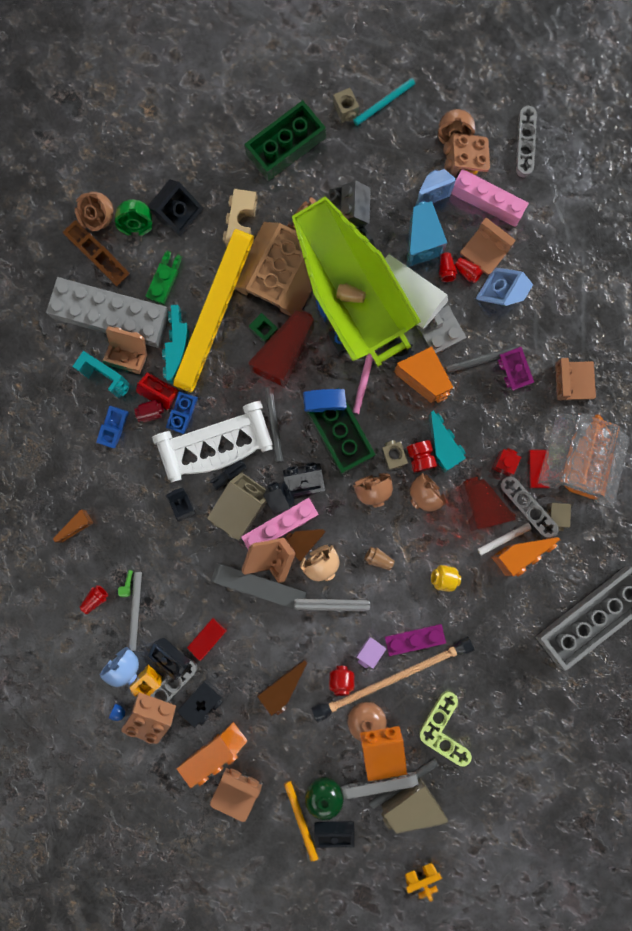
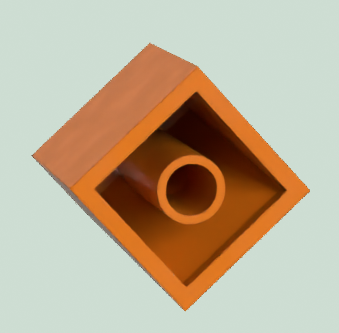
M433 347L421 351L396 365L395 374L430 403L435 401L440 403L446 400L453 389Z

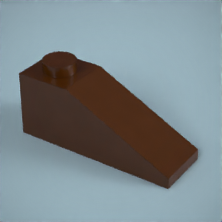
M306 659L302 660L258 694V699L271 716L275 713L278 716L287 709L285 705L288 704L307 665Z

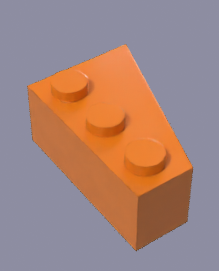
M233 722L224 732L216 735L212 741L188 757L177 768V771L190 788L196 784L201 786L209 779L208 776L211 773L213 776L223 769V764L227 763L230 765L238 758L236 754L246 744L247 739Z

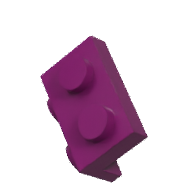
M522 346L499 354L500 359L497 361L500 369H505L507 377H504L507 388L511 387L512 391L517 388L534 383Z

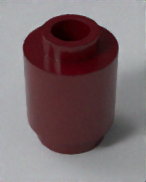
M157 400L139 404L138 407L134 408L138 422L143 421L146 423L162 418L164 408L161 402L158 403Z

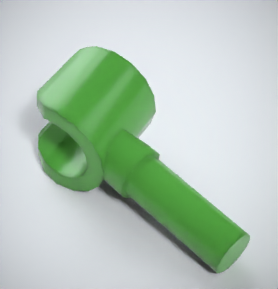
M128 570L125 586L118 588V595L120 597H129L131 595L130 582L132 570Z

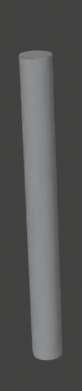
M134 572L128 645L131 651H136L142 572Z

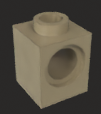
M351 88L333 94V105L341 122L355 119L359 114V105Z
M393 440L384 443L385 447H382L381 451L388 471L408 464L401 442L396 443ZM389 451H397L399 458L391 459Z
M547 504V513L556 522L559 531H564V528H570L571 504Z

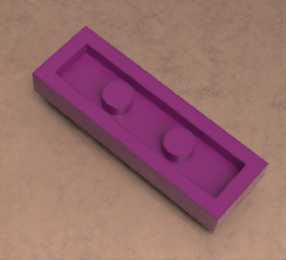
M442 624L384 636L389 656L446 644Z

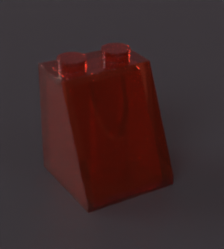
M478 477L469 478L463 481V485L459 487L471 531L516 520L515 515L485 479L478 480Z

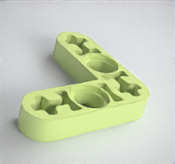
M445 691L440 695L420 728L419 737L424 744L459 766H467L472 759L469 750L442 733L458 705L457 696L453 692ZM450 696H452L451 699L453 701V704H448L445 709L449 710L446 714V712L443 709H440L438 707L439 705L444 707L446 704L444 698H449ZM437 712H441L444 715L441 723H436L433 720V716ZM429 722H431L435 727H438V730L436 731L435 728H433V730L431 731L433 737H428L426 740L425 735L423 733L425 731H430L431 726L428 724ZM443 740L450 742V748L447 751L440 749V743ZM455 748V750L461 754L465 752V756L467 758L465 760L461 759L460 761H458L459 757L455 753H453L452 756H450V754L454 751Z

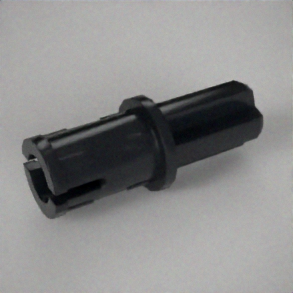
M239 460L228 469L224 468V471L211 479L210 482L218 490L245 471L247 467L242 460Z

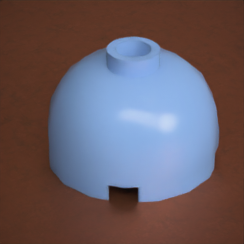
M125 647L100 672V677L114 687H121L126 683L130 685L137 678L138 658L134 652Z

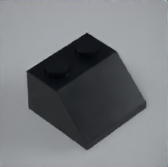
M171 179L168 180L148 205L151 213L179 236L184 233L203 209L180 182Z

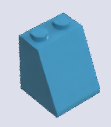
M425 201L419 202L413 208L409 225L407 267L440 257L446 248L447 240L432 201L427 203Z

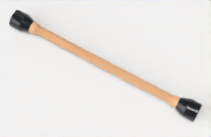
M467 636L460 639L448 651L446 650L439 655L416 664V666L414 665V667L411 666L409 669H405V671L403 670L400 673L398 672V674L389 676V678L379 681L375 685H370L366 689H361L359 692L352 693V695L350 694V696L348 695L336 702L319 704L312 707L313 715L317 723L321 722L337 711L338 708L347 705V703L350 704L354 700L356 701V699L359 700L363 696L370 695V693L372 694V692L374 693L391 685L395 681L398 682L402 678L404 679V677L407 678L411 674L413 675L418 671L420 672V670L422 671L445 660V658L469 654L475 651L474 646Z

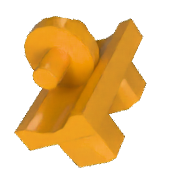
M432 863L422 867L426 878L419 881L415 870L405 874L408 893L424 887V891L419 892L418 896L420 899L428 897L429 902L434 901L431 894L438 892L436 885L428 888V885L442 879L440 872L437 873Z

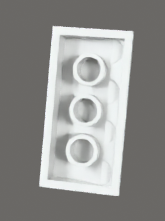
M388 254L385 260L421 320L417 325L424 329L448 302V296Z

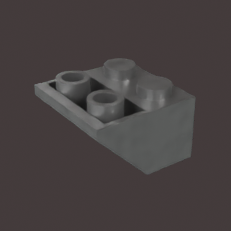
M355 180L329 190L328 199L356 228L369 224L370 187Z

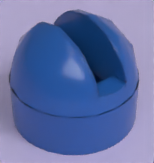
M115 704L109 719L120 721L125 717V710L122 706Z

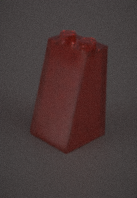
M296 310L250 360L249 367L251 372L285 388L314 330V318H312V315L306 311L299 312Z

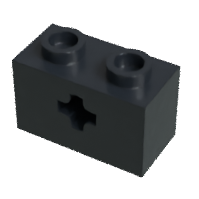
M206 679L177 712L194 728L198 724L202 726L209 718L207 713L211 709L215 711L223 702L220 700L223 694ZM204 700L206 702L205 707L200 709L198 707L199 702Z

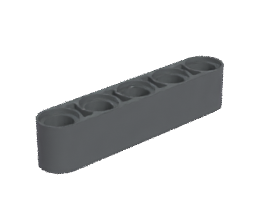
M220 563L216 564L211 579L213 583L294 609V600L305 599L307 594L305 591L254 574L244 575L241 570Z

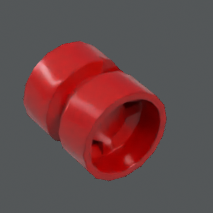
M430 440L406 447L409 457L414 459L411 462L414 473L438 466L436 458L430 455L433 451Z

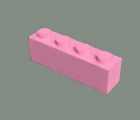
M464 169L458 175L451 193L514 227L517 226L529 204Z
M307 498L291 509L241 536L249 550L251 544L279 539L318 517L319 514L311 500Z

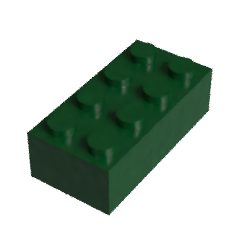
M302 100L244 144L245 152L269 182L326 138V127Z
M347 401V408L344 410L307 412L340 475L353 470L376 456Z

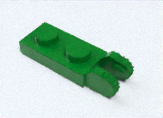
M170 251L165 252L145 296L146 299L162 305L165 304L182 260V256L177 255L172 267L167 266L171 258Z

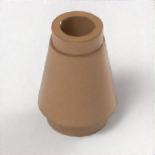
M345 283L339 285L336 297L341 302L363 303L366 292Z
M370 547L364 558L368 565L389 571L395 560L391 559L377 547Z

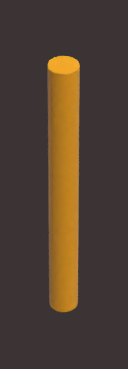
M287 781L284 783L308 855L311 862L316 861L318 856L292 782Z

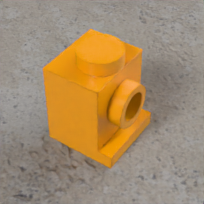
M148 664L137 675L136 680L130 684L131 693L135 697L139 692L150 696L161 686L162 676Z

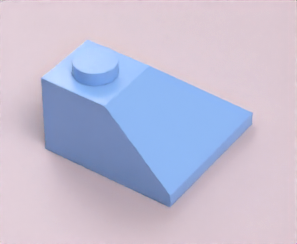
M445 169L430 172L419 191L416 204L423 201L426 203L432 201L434 203L451 196L456 182L455 177Z
M496 267L487 278L476 299L507 306L524 301L533 284L522 271Z

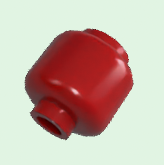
M336 666V670H332L329 673V689L334 692V695L348 696L354 690L355 675L353 671L348 670L347 666Z

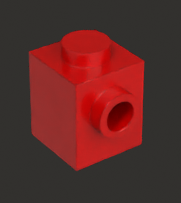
M510 448L503 449L498 453L492 469L510 477L514 475L521 456H518V452Z

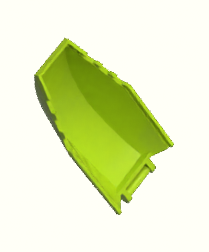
M326 196L293 215V223L313 293L352 361L371 354L376 365L379 367L382 365L381 362L405 348L407 350L410 349L411 345L404 334L419 324L421 320L382 253L356 229ZM347 283L366 292L364 302H341L336 297L339 285ZM400 337L402 342L377 356L376 350Z

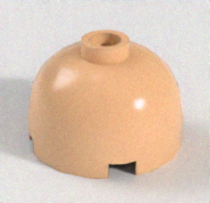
M323 545L309 553L312 557L308 560L304 558L300 563L301 570L308 578L313 581H330L335 577V573L338 570L339 556L332 545L330 547Z

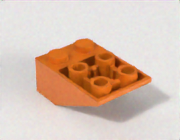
M556 537L507 545L491 558L505 576L516 575L518 577L526 571L525 567L527 565L537 563L542 558L541 554L546 551L549 553L557 547L556 543L560 538Z

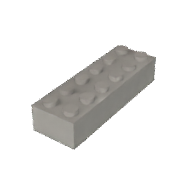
M57 277L46 313L52 319L106 333L107 327H119L127 332H137L144 337L146 345L160 348L168 322L169 310L162 305Z
M632 566L622 568L535 636L559 669L568 670L632 619Z

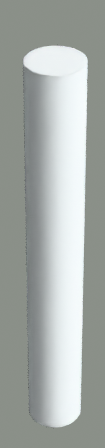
M526 523L478 548V553L481 556L532 529L530 524Z

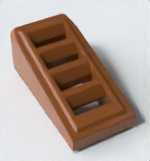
M81 509L53 538L54 542L62 543L92 525L93 521L87 511Z

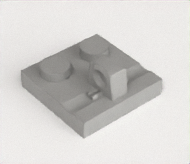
M449 305L442 308L424 329L416 325L427 347H433L436 354L466 339Z

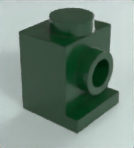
M262 313L248 326L250 332L265 345L268 342L272 344L278 338V327ZM263 330L269 331L266 335L262 334Z

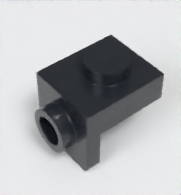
M183 487L175 489L166 495L178 522L196 514L191 500Z

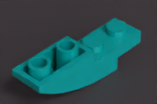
M171 305V311H168L169 323H172V330H169V339L172 342H166L165 349H162L163 360H166V367H163L164 379L166 378L169 384L174 383L175 376L189 344V326L187 323H182L179 305Z

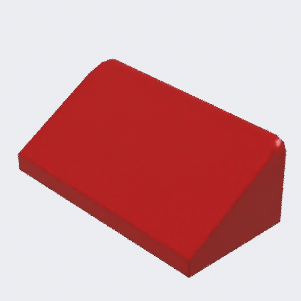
M148 372L138 382L136 388L138 394L150 401L157 400L158 403L161 402L166 410L171 407L180 391Z
M212 618L187 648L199 661H202L228 630Z

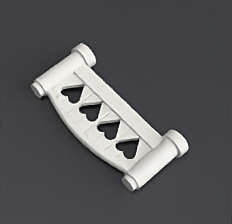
M261 401L243 406L244 415L172 438L170 431L152 436L154 445L157 444L168 480L174 483L182 480L181 476L183 474L206 473L228 467L246 458L258 449H261L262 453L272 450L273 444L261 411L263 409ZM240 429L252 438L251 444H244L242 447L236 445ZM222 435L234 444L233 450H226L224 453L218 451ZM203 441L215 449L216 454L213 457L208 456L206 459L200 457ZM185 447L197 456L198 459L195 463L182 464Z

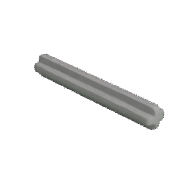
M295 599L294 609L369 611L370 602L367 600Z

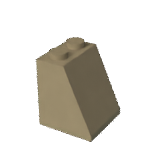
M240 473L228 483L207 519L215 527L227 532L228 536L239 541L266 505L267 501L263 495L267 489L244 473Z
M421 778L418 779V785L401 790L381 805L383 810L381 815L389 830L393 828L396 833L448 822L442 808Z

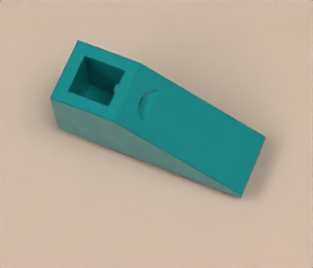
M433 410L429 414L433 456L445 473L466 459L464 456L466 453L463 447L457 445L453 440L455 436L452 431L446 429L443 425L444 420L439 413L436 414Z

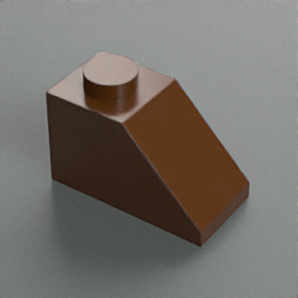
M317 529L295 531L293 534L290 532L285 537V540L296 553L295 557L302 561L326 531Z

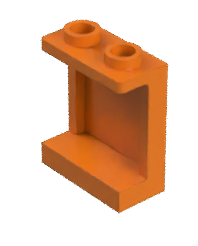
M399 726L360 733L368 781L407 775L404 744Z

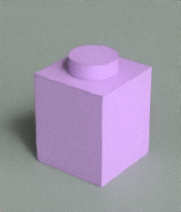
M369 636L356 655L359 658L358 663L365 668L369 666L374 668L386 648Z

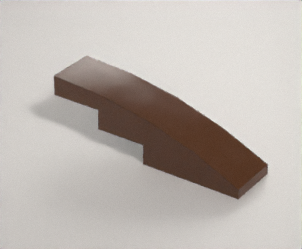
M74 220L62 232L116 287L130 274L77 220Z

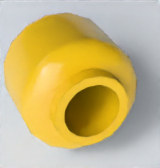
M440 565L432 571L431 583L437 590L453 592L461 584V575H459L455 567Z

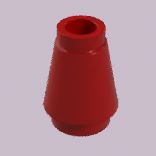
M442 253L440 255L439 277L443 282H452L458 274L451 253Z
M459 258L455 263L457 270L469 282L476 283L483 273V270L480 269L481 266L463 258Z
M99 585L95 588L92 587L79 606L80 610L85 614H89L106 601L108 593Z

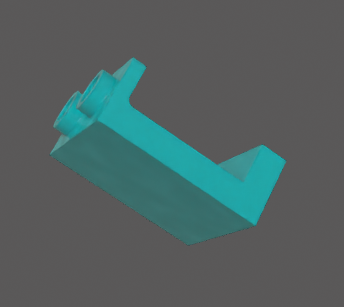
M85 351L81 353L72 366L86 378H89L93 371L96 370L113 381L108 391L118 399L129 390L128 385L130 383L122 375Z

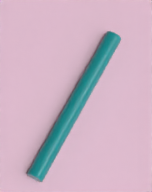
M409 79L353 119L354 124L358 126L415 85L414 79Z

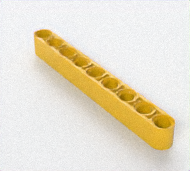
M238 229L233 231L175 376L173 386L190 393L195 389L253 244V235Z

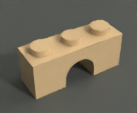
M234 189L233 195H230L229 207H231V211L226 216L228 229L223 234V242L226 243V247L235 229L252 235L251 228L241 226L239 221L245 216L255 217L258 200L256 192Z

